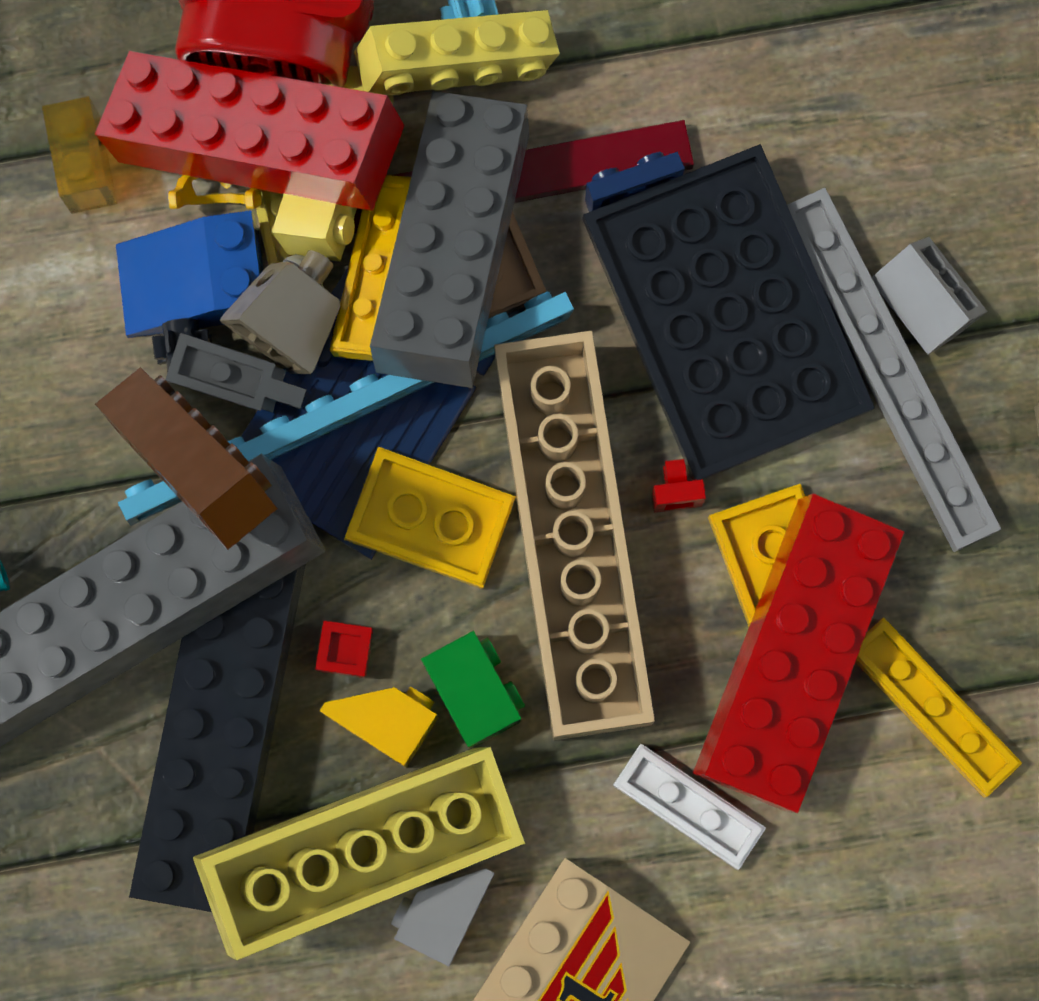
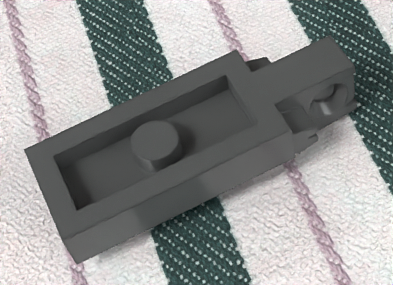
M180 333L165 379L168 382L254 410L261 411L262 409L272 413L276 402L300 409L307 391L306 389L283 382L286 370L275 367L274 363Z

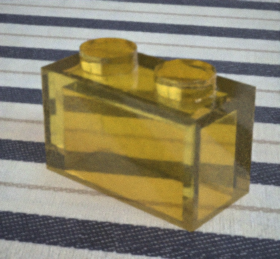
M87 96L42 106L59 197L70 213L74 214L118 204L107 148L95 135L101 117L90 97Z

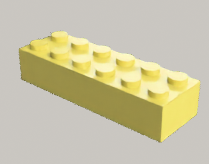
M476 747L194 856L193 860L226 953L231 958L239 960L523 845L525 842L491 747Z

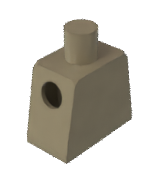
M313 250L307 252L299 267L288 261L271 263L231 305L219 321L290 374H311L316 367L340 309L339 299L322 287L323 282L334 265L324 255Z

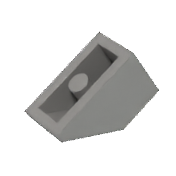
M482 869L416 893L413 901L404 897L391 922V925L399 928L394 939L449 967L495 873L488 869Z

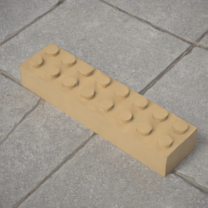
M592 331L494 345L495 361L553 741L652 726L655 720Z

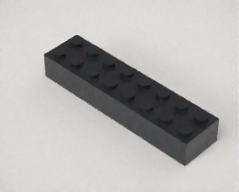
M306 564L182 637L129 898L212 912L193 857L254 833Z

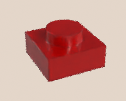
M323 620L315 670L366 678L373 628Z

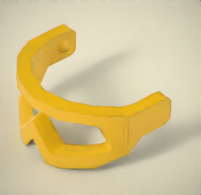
M182 175L178 178L175 189L168 193L170 209H179L185 205L241 203L245 204L246 209H256L262 204L261 190L249 188L245 194L214 193L196 195L192 181L198 178ZM219 182L226 189H228L232 185L228 183Z

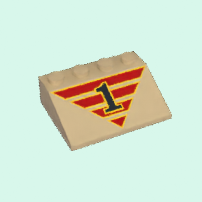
M564 858L472 1001H654L689 946L690 941Z

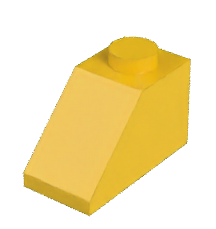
M411 686L405 694L393 687L325 702L320 709V712L405 768L408 767L439 719L437 714L430 710L435 702Z

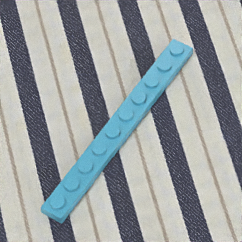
M550 292L542 293L524 304L526 310L509 318L507 312H503L489 318L479 361L495 354L494 345L523 341L569 319L574 308L566 292L553 298ZM371 374L351 384L349 387L352 392L334 400L332 395H326L308 404L305 407L307 414L292 421H289L287 416L279 417L263 425L260 428L263 434L245 442L243 437H237L228 442L230 444L233 443L248 461L261 453L269 459H274L434 382L387 375L378 380L376 374ZM149 479L125 491L127 498L118 502L126 521L132 526L182 501L163 481L154 485L152 479Z

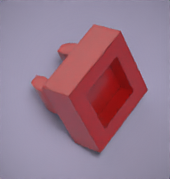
M684 459L665 461V466H663L665 484L654 485L651 493L654 513L702 507L706 499L703 479L687 481Z

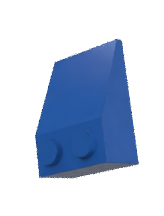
M252 211L201 217L116 244L127 338L162 334L163 323L181 318L198 320L199 328L225 325L219 321L223 314L264 270L259 228Z

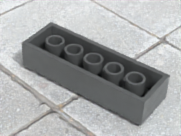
M432 91L370 343L376 373L473 388L529 140L527 104Z

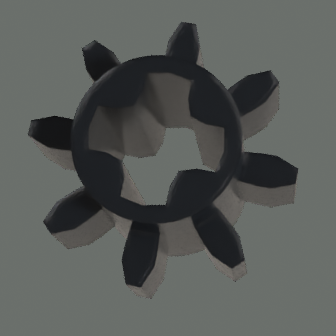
M191 318L167 321L162 324L163 335L152 336L154 359L157 360L159 365L167 364V372L180 333L212 343V336L209 334V330H199L198 320Z

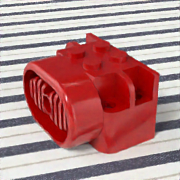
M178 0L183 12L175 54L178 60L318 84L322 83L323 76L331 81L333 86L343 88L347 82L353 45L364 37L369 21L373 17L374 3L373 0Z

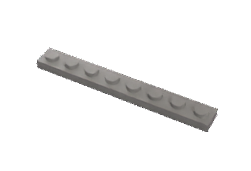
M822 188L787 204L847 345L953 552L1001 530V527L826 188Z

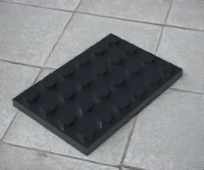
M761 144L583 214V223L681 455L685 460L692 481L707 479L875 409Z

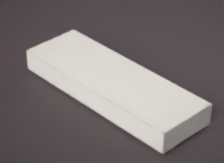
M643 744L639 745L613 784L615 788L736 870L740 869L766 827Z

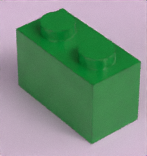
M473 630L421 658L425 669L469 750L521 723L518 710L524 708L525 704L512 681L504 685L502 684L494 667L502 662L488 637L479 641Z

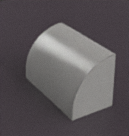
M930 237L909 244L872 276L880 294L927 354L934 352L952 340L988 312Z

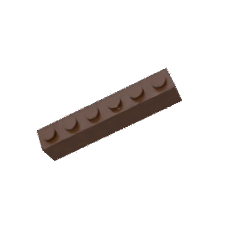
M140 367L95 403L120 436L227 550L278 509L265 493L272 485L253 462L249 463L233 443L230 444L214 425L211 426L196 408H192L178 391L175 392L161 375L153 380Z

